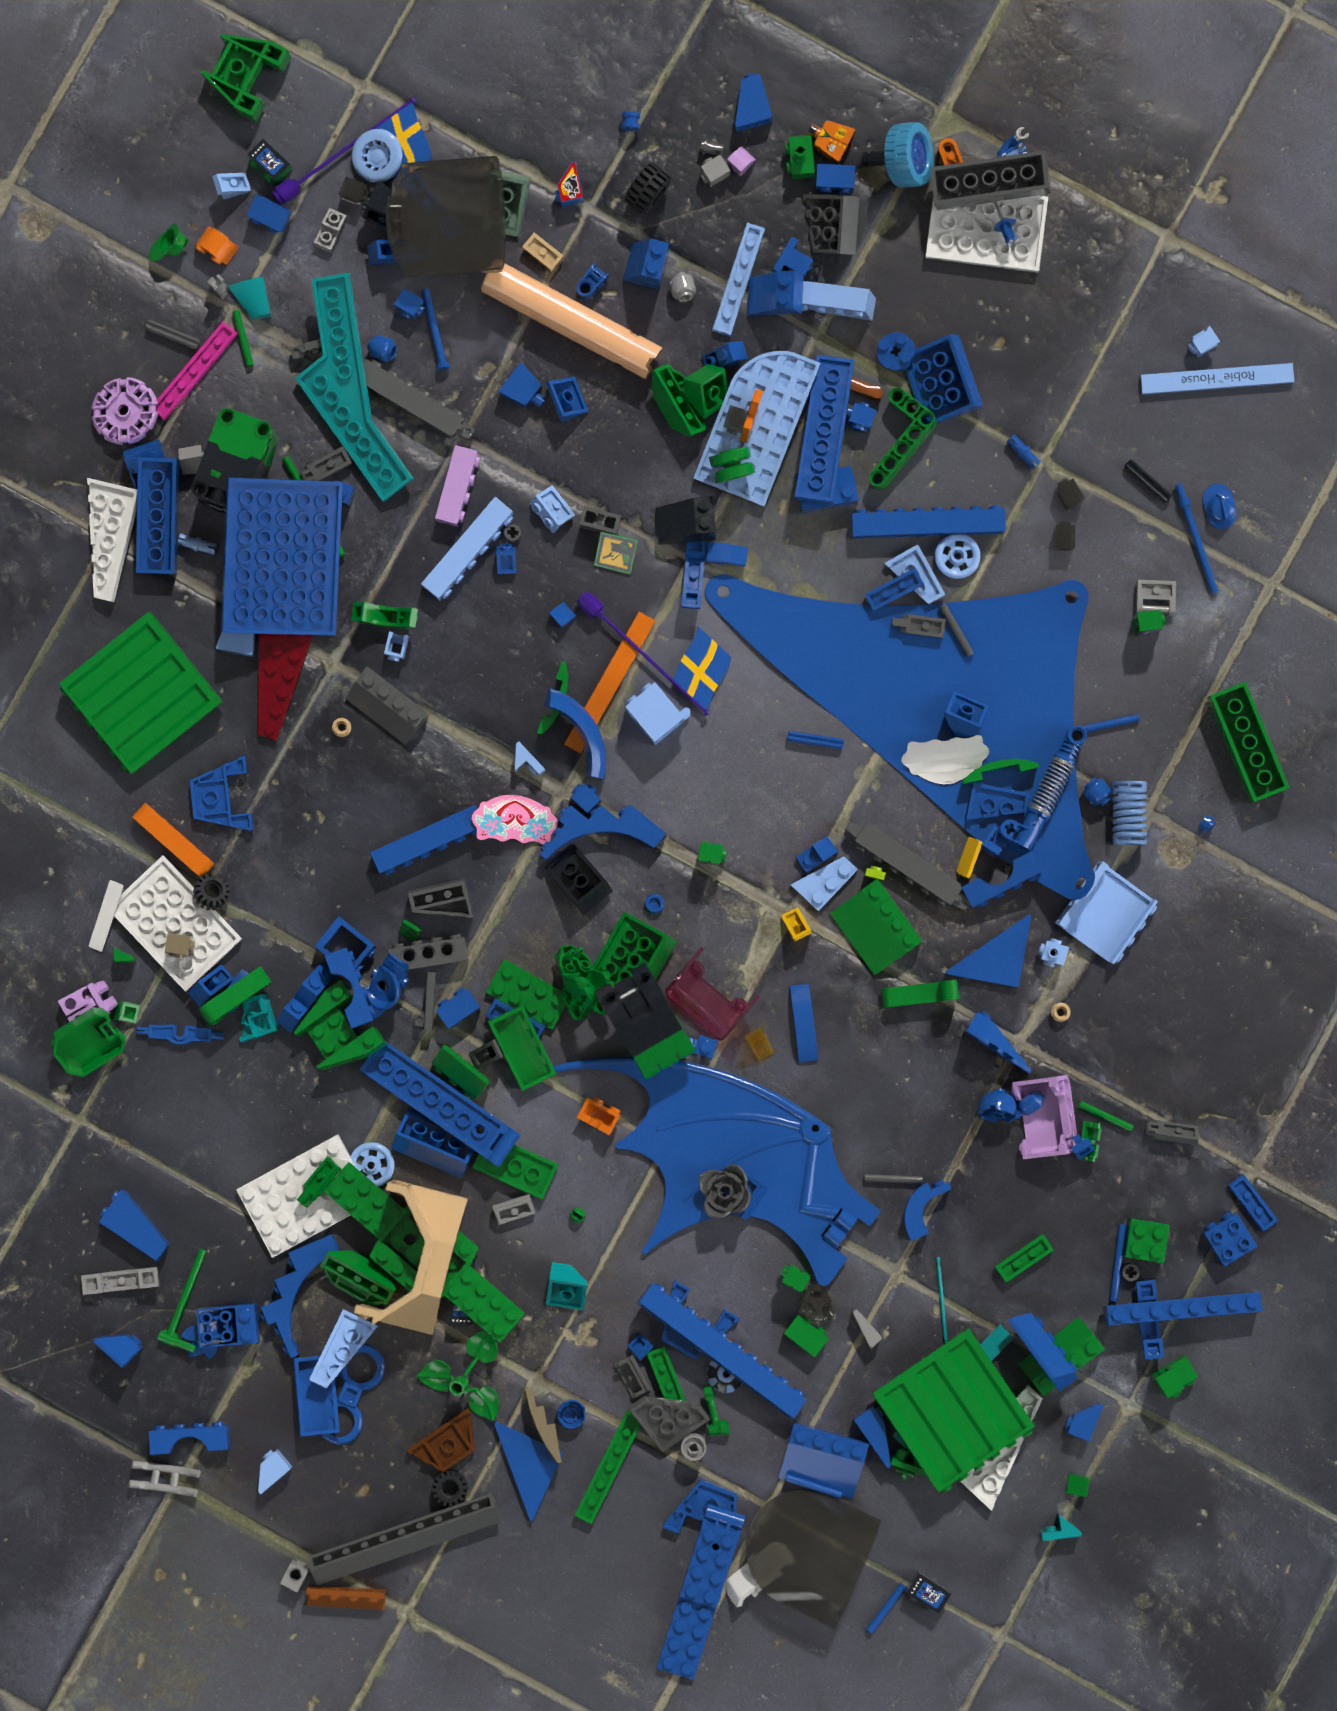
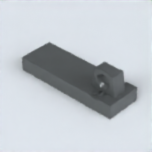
M428 972L425 1013L415 1014L414 1018L415 1026L424 1027V1030L432 1031L434 1027L437 973Z

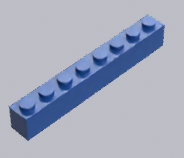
M998 505L989 506V509H981V506H971L968 510H962V507H951V510L935 507L932 508V511H924V508H914L913 511L906 512L905 509H894V512L877 509L874 510V513H867V510H856L851 515L852 539L948 536L955 533L988 535L1004 534L1006 532L1005 508H1000Z
M1260 1292L1103 1306L1105 1326L1262 1311Z

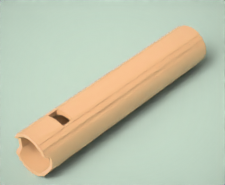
M500 260L493 263L483 280L481 291L486 295L600 356L622 365L623 368L645 380L653 370L650 365L653 358L660 356L663 348L640 335L633 334L631 330Z

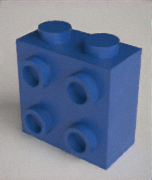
M1231 1211L1222 1215V1220L1216 1224L1213 1221L1204 1227L1205 1230L1202 1232L1222 1266L1230 1264L1257 1247L1238 1213H1231Z

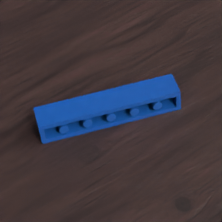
M473 805L370 852L379 873H384L385 876L396 872L395 868L401 865L405 868L413 864L412 860L420 858V860L431 856L430 852L436 849L438 852L447 849V844L451 842L457 844L466 840L465 836L471 833L473 836L477 835V828L472 821V814L477 810V806Z

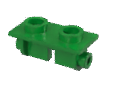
M1083 1121L1081 1138L1082 1140L1088 1138L1095 1150L1080 1158V1160L1095 1162L1096 1158H1098L1099 1145L1095 1144V1140L1100 1141L1101 1123Z

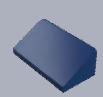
M749 1175L747 1176V1187L751 1195L750 1204L746 1210L737 1214L745 1220H748L768 1189Z

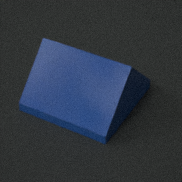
M575 377L552 380L546 383L561 423L589 412Z

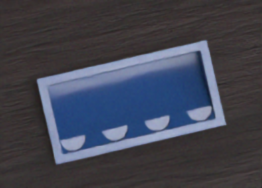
M320 1356L293 1359L300 1437L340 1432L335 1379L327 1388L309 1381Z

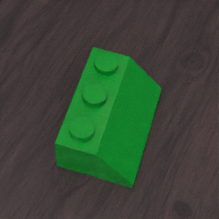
M444 1045L431 1062L434 1065L433 1069L440 1075L446 1074L449 1077L447 1081L454 1087L459 1085L463 1088L462 1093L470 1100L473 1097L477 1099L491 1082V1080L448 1045Z

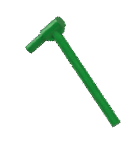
M201 1248L194 1261L168 1330L161 1331L157 1338V1341L175 1348L179 1347L191 1353L195 1352L196 1346L180 1340L175 1332L207 1252Z

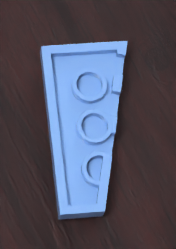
M343 1309L309 1381L327 1388L378 1326L372 1325L371 1322Z

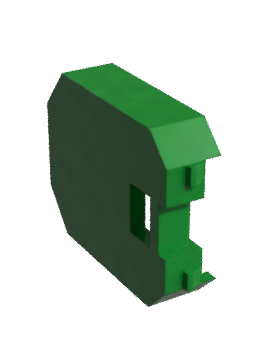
M92 1007L53 1032L51 1040L53 1055L68 1074L84 1077L123 1052L126 1036L118 1027L114 1029L111 1025V1019L107 1010ZM106 1025L110 1032L107 1033L103 1026ZM97 1026L103 1032L104 1036H102L101 1033L98 1031V1029L96 1028Z

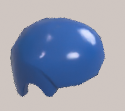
M565 1400L557 1409V1420L560 1425L567 1429H575L581 1426L586 1418L585 1406L578 1400Z

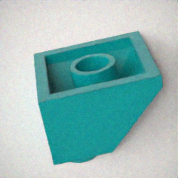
M552 1262L546 1305L584 1311L588 1282L572 1265Z

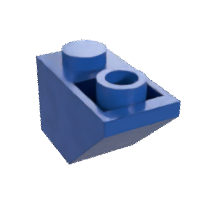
M743 341L728 342L701 356L704 366L710 364L725 369L736 366L748 359Z

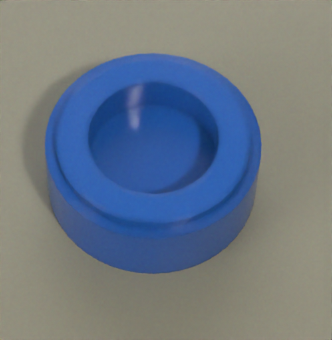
M658 894L649 895L645 901L646 909L651 913L660 912L664 907L663 898Z

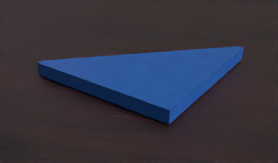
M1028 914L948 969L945 974L1019 988L1032 915Z
M496 1421L494 1425L529 1519L533 1521L558 1464H556L543 1442ZM559 1450L560 1457H562L563 1451Z

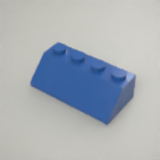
M408 1108L391 1146V1149L459 1178L463 1177L474 1152L472 1148L425 1115Z
M1032 1313L1012 1317L1008 1320L1059 1392L1078 1379L1075 1374L1077 1368L1072 1361L1067 1362L1065 1360L1066 1353L1061 1346L1056 1347L1054 1345L1055 1338L1049 1331L1045 1332L1042 1327L1045 1325L1038 1316L1035 1318Z

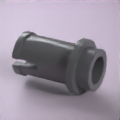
M706 139L705 141L701 140L699 152H703V155L707 153L722 156L724 145L707 142Z

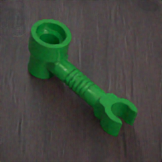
M712 1385L706 1386L703 1390L712 1424L708 1425L710 1436L729 1435L728 1420H719Z

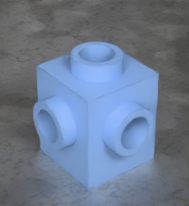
M1051 938L1050 941L1047 940L1044 944L1041 943L1038 954L1041 955L1040 960L1044 961V965L1054 967L1055 964L1064 966L1069 947L1061 945L1062 941ZM1051 949L1055 952L1054 956L1050 954Z

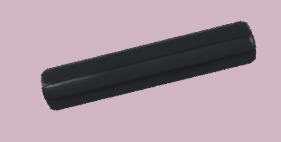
M1130 459L1124 467L1164 503L1172 497L1171 493L1135 461Z

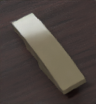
M533 1388L525 1389L529 1411L536 1430L556 1464H560L561 1457L555 1424L547 1425L544 1406L536 1407Z

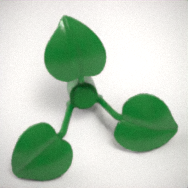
M478 1332L467 1342L466 1351L475 1358L463 1375H459L454 1379L450 1375L451 1369L448 1364L441 1360H433L417 1374V1378L435 1390L445 1391L449 1389L455 1396L472 1392L468 1398L470 1409L477 1415L494 1421L499 1411V1397L495 1390L489 1386H483L480 1390L476 1387L467 1389L469 1381L466 1377L477 1360L489 1363L498 1354V1346L493 1335L489 1332Z

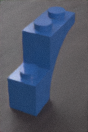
M320 963L301 984L292 1000L283 1008L276 1022L291 1033L300 1024L308 1010L336 975H332L330 969Z

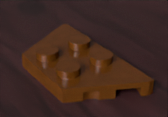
M468 1407L406 1451L420 1458L425 1463L434 1466L441 1472L452 1467L475 1451L470 1408Z

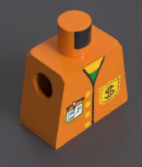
M825 121L822 129L812 124L807 135H811V137L816 139L814 149L835 165H839L855 134V129L831 121Z

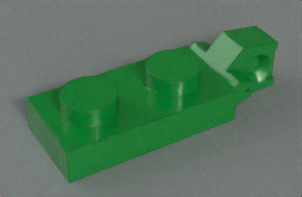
M327 1156L303 1184V1192L296 1200L307 1208L320 1196L342 1168L331 1157Z

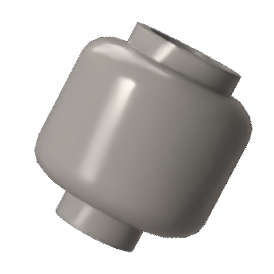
M679 272L670 280V289L674 299L680 302H687L693 298L696 293V287L691 275Z

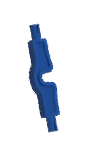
M174 1024L149 1025V1027L137 1026V1030L144 1031H136L137 1035L141 1034L148 1035L149 1038L167 1039L174 1044H188L192 1041L211 1042L212 1039H224V1037L216 1036H224V1032H212L210 1028H198L188 1025L185 1026L182 1037L177 1035V1026Z

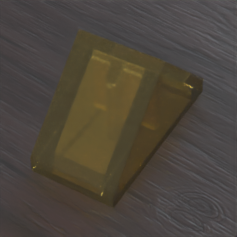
M762 1027L744 1036L758 1062L775 1053Z

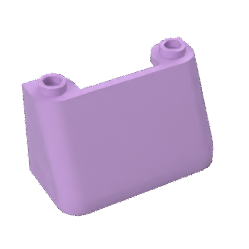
M1067 1075L1012 1082L1011 1093L1017 1101H1021L1030 1092L1038 1090L1045 1097L1042 1107L1036 1112L1027 1116L1023 1115L1026 1139H1023L1019 1145L1023 1159L1073 1153L1074 1151L1071 1147L1076 1145L1073 1137L1077 1135L1070 1081Z

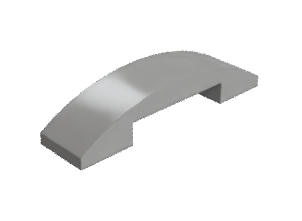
M157 1267L81 1276L83 1295L159 1287Z

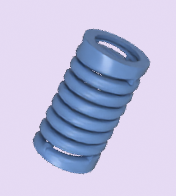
M1146 781L1113 782V795L1116 796L1113 798V803L1115 804L1113 805V810L1115 811L1113 812V818H1115L1113 820V825H1115L1113 827V845H1147V832L1135 830L1147 828L1146 823H1136L1147 821V816L1139 815L1146 814L1147 809L1134 808L1147 806L1146 801H1135L1147 799V794H1139L1147 791Z

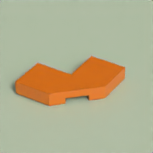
M755 390L740 436V441L747 443L763 394L762 390Z

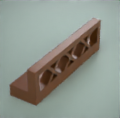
M308 1585L306 1588V1594H308L307 1606L385 1610L386 1589Z

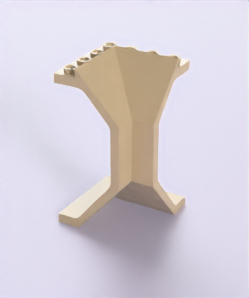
M392 1180L387 1183L386 1190L400 1193L405 1197L425 1240L414 1288L410 1293L386 1309L362 1303L360 1306L356 1305L354 1313L359 1314L358 1317L369 1320L373 1317L372 1325L379 1321L433 1335L454 1244L469 1198Z

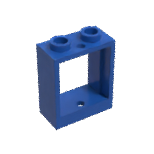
M338 916L315 947L325 955L330 954L331 952L326 949V946L344 926L368 945L353 964L354 969H359L360 972L364 967L363 961L366 958L370 959L376 952L374 949L376 945Z

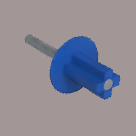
M993 202L1001 220L994 226V231L1002 232L1006 244H1012L1017 240L1012 229L1016 220L1013 218L1004 219L998 202Z

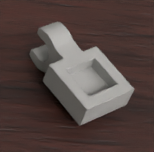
M218 274L216 279L212 277L207 283L224 299L228 295L225 289L227 286L224 283L225 280Z

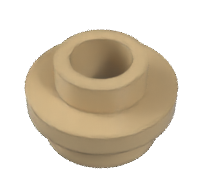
M338 718L333 722L332 730L335 735L345 737L351 732V724L345 718ZM344 724L345 730L339 731V725Z
M1057 1003L1052 1007L1051 1015L1058 1022L1066 1021L1070 1016V1008L1065 1003ZM1060 1008L1064 1011L1062 1016L1057 1014V1010Z

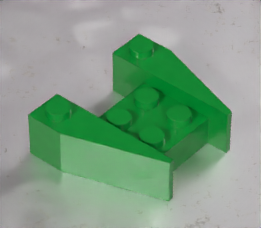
M221 34V39L227 45L212 74L204 70L201 73L240 115L257 122L265 105L261 99L249 94V91L264 64L283 73L292 56L288 49L272 41Z
M339 980L324 991L294 1032L295 1035L300 1037L307 1032L326 1059L317 1065V1068L323 1071L372 1056L388 1045L377 1028L371 1027L360 1036L354 1028L351 1029L349 1021L341 1008L353 1000L354 994L343 980Z

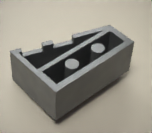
M465 878L408 892L412 912L473 918L474 916Z

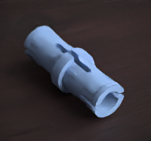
M183 534L179 535L180 539H178L177 545L191 548L195 552L202 551L212 555L216 554L217 543L204 541L201 537L194 538Z

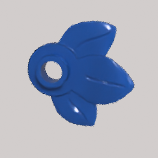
M190 1326L182 1333L184 1339L189 1340L190 1344L196 1346L194 1353L188 1351L189 1356H198L204 1353L207 1358L211 1359L216 1354L218 1347L199 1348L198 1326Z

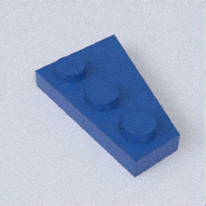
M973 782L966 820L1027 812L1030 793Z

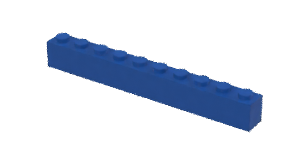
M658 1283L648 1285L636 1304L789 1419L795 1418L807 1400L803 1397L804 1393L796 1387L792 1389L787 1385L789 1382L781 1376L776 1377L772 1374L773 1370L765 1364L763 1366L757 1362V1357L751 1353L746 1354L743 1352V1347L737 1342L733 1341L731 1343L727 1340V1335L719 1329L715 1331L711 1328L712 1324L704 1318L699 1319L695 1316L696 1312L688 1306L685 1308L680 1304L681 1300L676 1296L666 1294V1289Z

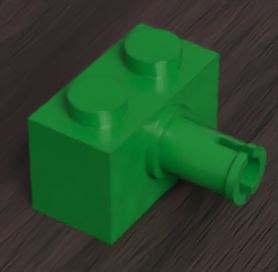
M811 135L789 137L788 143H785V154L789 155L790 162L786 163L787 174L791 173V179L813 178L815 170Z

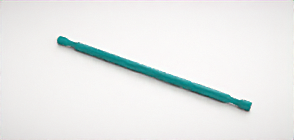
M936 1257L943 1336L946 1343L948 1337L940 1257Z

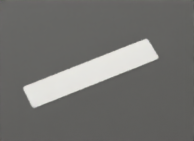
M112 880L109 881L89 943L90 948L100 952L103 951L123 889V885Z

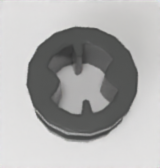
M510 524L504 530V535L510 542H516L521 538V529L516 524ZM511 528H515V531L518 532L515 538H511L510 534H507L508 531H511Z
M1128 1263L1122 1267L1121 1274L1124 1279L1134 1281L1139 1277L1140 1271L1136 1265ZM1128 1267H1132V1270L1135 1271V1275H1132L1131 1278H1128V1274L1125 1273L1126 1269L1129 1270Z

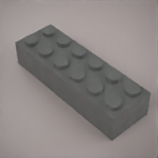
M1045 150L931 167L934 205L937 210L1051 194Z

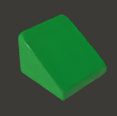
M404 920L399 933L414 942L421 933V929Z
M114 948L115 963L136 961V958L132 955Z
M118 1000L114 1019L136 1024L140 1005Z
M1069 1473L1066 1493L1087 1497L1089 1477Z

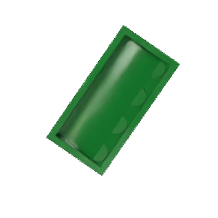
M523 1005L488 1020L522 1091L557 1074Z

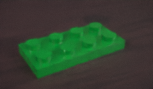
M506 959L503 960L486 990V993L513 1008L523 1005L529 1017L552 1030L566 1007L561 996V990Z
M515 1144L499 1167L478 1154L472 1168L543 1200L559 1164Z

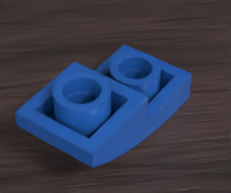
M708 542L705 561L719 565L730 564L745 567L748 547Z

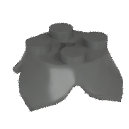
M728 1165L722 1171L708 1170L699 1175V1188L706 1197L704 1210L708 1217L723 1218L731 1213H741L748 1208L751 1195L747 1187L746 1174L739 1165ZM730 1188L729 1196L726 1195V1197H724V1189Z

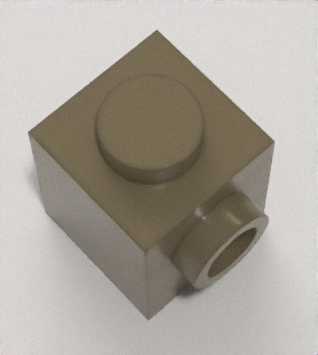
M173 933L167 934L165 952L173 953V957L184 959L185 955L190 956L191 952H194L195 941H193V937Z

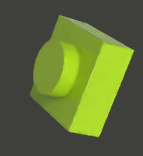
M871 866L870 869L866 868L864 876L883 881L886 873L882 872V868Z

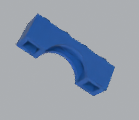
M1029 852L1013 860V872L1006 882L994 885L978 878L963 886L962 889L971 906H977L979 909L988 904V899L994 897L996 900L1004 896L1005 890L1011 888L1014 891L1022 887L1021 882L1027 879L1031 882L1039 878L1038 873L1042 871L1032 852Z
M347 948L325 955L331 974L342 976L352 984L354 991L353 1000L345 1009L351 1029L372 1022V1017L376 1015L372 1005L368 1006L366 998H369L366 988H361L359 983L362 977L359 969L355 970L352 962H355L352 950L348 952Z
M223 1421L212 1422L210 1426H204V1423H193V1427H185V1424H175L173 1428H166V1425H157L149 1431L150 1455L170 1454L176 1442L184 1437H195L201 1440L208 1451L228 1450L230 1448L229 1424L224 1425Z

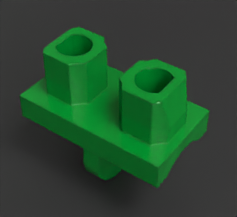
M899 1446L896 1453H892L891 1465L897 1466L895 1472L902 1474L901 1480L905 1481L907 1476L914 1478L915 1473L924 1476L925 1473L915 1458L914 1460L907 1458L909 1449Z

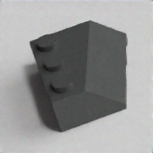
M802 194L803 201H806L807 204L806 218H809L810 221L808 231L812 252L856 255L859 197Z

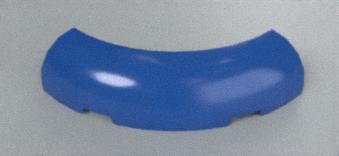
M548 688L544 707L551 708L567 717L575 725L585 743L587 758L585 776L605 780L606 749L596 722L575 699L558 690Z

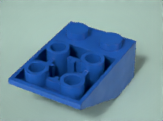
M160 439L124 451V460L135 489H138V457L167 458Z
M258 1302L196 1309L199 1348L253 1344L261 1341Z

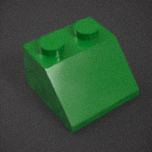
M707 364L683 379L685 397L702 418H706L721 409L728 391L725 368Z

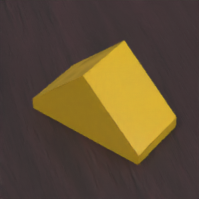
M798 907L781 915L794 942L812 933Z

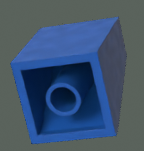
M651 238L633 243L623 281L660 290L669 256V243Z

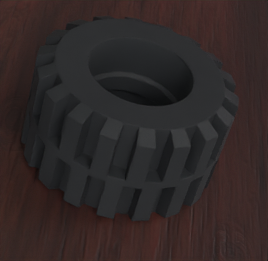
M653 162L648 164L629 187L625 196V202L642 215H646L657 205L671 183V176Z

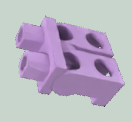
M104 980L95 984L90 983L58 1001L65 1015L68 1016L69 1022L92 1007L103 1008L111 1014L110 1011L118 1006L113 996L106 1000L102 998L101 994L109 990Z

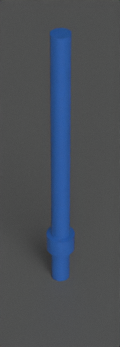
M1182 483L1178 484L1175 488L1179 497V506L1183 509L1211 594L1217 593L1219 591L1189 506L1191 502L1189 497H1186Z

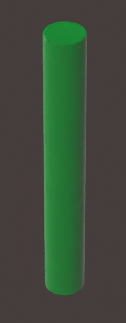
M235 310L232 313L246 366L251 367L254 365L240 310Z
M1080 1101L1078 1108L1129 1132L1133 1129L1134 1125L1083 1101Z

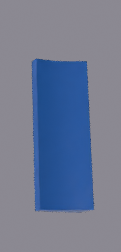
M138 457L136 573L177 574L178 458Z

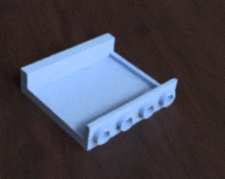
M1098 861L1093 868L1095 882L1091 890L1081 899H1071L1055 924L1104 960L1115 964V962L1118 963L1122 959L1124 949L1134 942L1136 932L1143 929L1148 915L1151 916L1155 912L1158 901L1150 898L1113 871L1104 861ZM1086 880L1083 882L1079 889L1083 888V886L1086 883Z

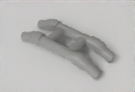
M132 1461L131 1468L152 1470L151 1482L129 1480V1488L176 1493L192 1497L198 1495L197 1489L178 1486L179 1474L199 1478L201 1475L200 1470L147 1461ZM160 1472L172 1473L170 1485L158 1483Z

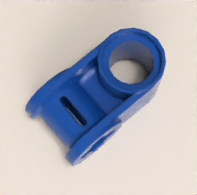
M594 263L577 284L578 298L583 301L590 300L598 289L605 284L610 275L602 272L597 268V264ZM585 286L590 289V292L584 294L580 289Z

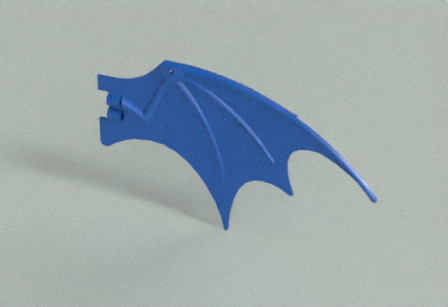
M633 1057L587 1059L553 1066L556 1073L571 1069H602L624 1073L635 1078L648 1092L650 1107L646 1117L628 1136L616 1143V1148L632 1150L653 1160L660 1167L665 1178L666 1194L657 1225L642 1250L643 1254L648 1253L657 1244L677 1231L695 1223L711 1219L704 1210L706 1197L699 1188V1175L708 1170L722 1171L726 1166L733 1164L739 1165L744 1170L746 1177L749 1175L768 1188L750 1216L767 1220L784 1230L799 1245L814 1271L817 1282L822 1286H827L831 1283L847 1260V1257L836 1249L859 1218L871 1226L881 1210L860 1196L846 1182L836 1161L830 1127L802 1107L755 1082L728 1072L681 1060L665 1070H662L659 1065L658 1067L661 1072L645 1080ZM815 1124L819 1126L817 1132L812 1131V1126ZM730 1188L724 1189V1197H726V1195L729 1196ZM841 1208L842 1211L839 1213L835 1221H833V1218L836 1216V1214ZM830 1224V1225H831L830 1228L827 1230V1232L825 1233V1235L822 1237L821 1235L823 1234V1232L825 1231V1229H826V1228L828 1227V1225Z

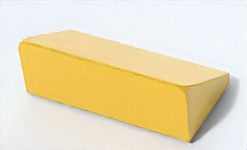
M972 837L967 839L956 870L958 874L967 878L971 876L982 841Z

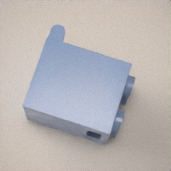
M655 682L652 685L648 683L641 689L639 696L633 695L626 701V711L654 745L690 717V709L684 708L679 712Z

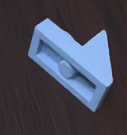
M222 173L212 176L217 194H222L223 199L251 191L246 173Z
M517 742L515 772L528 762L527 768L534 775L538 773L541 776L546 770L520 742Z

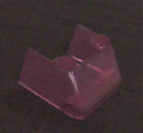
M701 947L666 988L665 995L713 1038L724 1040L760 996L757 995L750 1004L739 997L734 998L730 1002L702 978L705 969L702 963L696 960L704 950Z

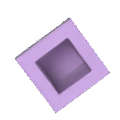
M740 147L727 159V164L741 177L756 159L743 147Z

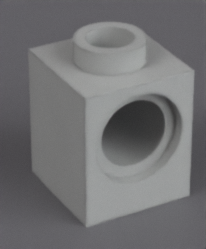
M299 1559L297 1561L292 1560L280 1584L298 1592L310 1568ZM298 1570L301 1573V1578L294 1579L291 1571Z

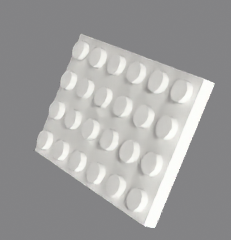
M1038 195L997 201L1004 219L1013 218L1016 220L1012 229L1017 240L1012 244H1006L1002 232L994 231V226L1001 220L993 202L937 210L934 205L933 196L925 258L1038 273L1048 196Z
M163 855L120 895L114 916L187 992L235 947L242 938L216 910H212V908L206 910V906L201 908V903L197 905V898L194 899L193 897L194 887ZM173 933L193 937V941H195L194 952H191L190 956L185 955L184 959L175 958L173 953L165 952L167 934Z
M339 1134L236 1189L272 1258L350 1216L345 1209L324 1191L307 1208L296 1200L303 1192V1184L327 1156L331 1157L342 1169L348 1162L355 1166Z

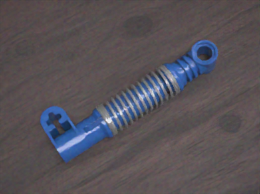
M1074 726L1067 731L1064 742L1061 744L1062 747L1059 748L1060 751L1053 755L1051 759L1052 764H1048L1050 768H1047L1048 772H1045L1046 776H1043L1044 780H1041L1043 783H1039L1041 787H1037L1039 791H1035L1037 795H1033L1035 799H1032L1033 803L1030 802L1027 808L1028 814L1023 824L1011 819L1000 824L998 834L1002 839L1026 851H1031L1045 821L1049 820L1050 813L1053 812L1052 809L1057 804V797H1060V793H1062L1066 785L1065 782H1068L1067 778H1070L1069 774H1072L1071 770L1075 767L1076 753H1079L1078 749H1081L1087 738V732L1082 726ZM1072 732L1080 734V741H1075L1072 738ZM1008 826H1011V831L1013 832L1017 829V827L1020 828L1015 840L1012 839L1014 835L1013 832L1009 834L1006 833L1007 830L1005 828H1007Z

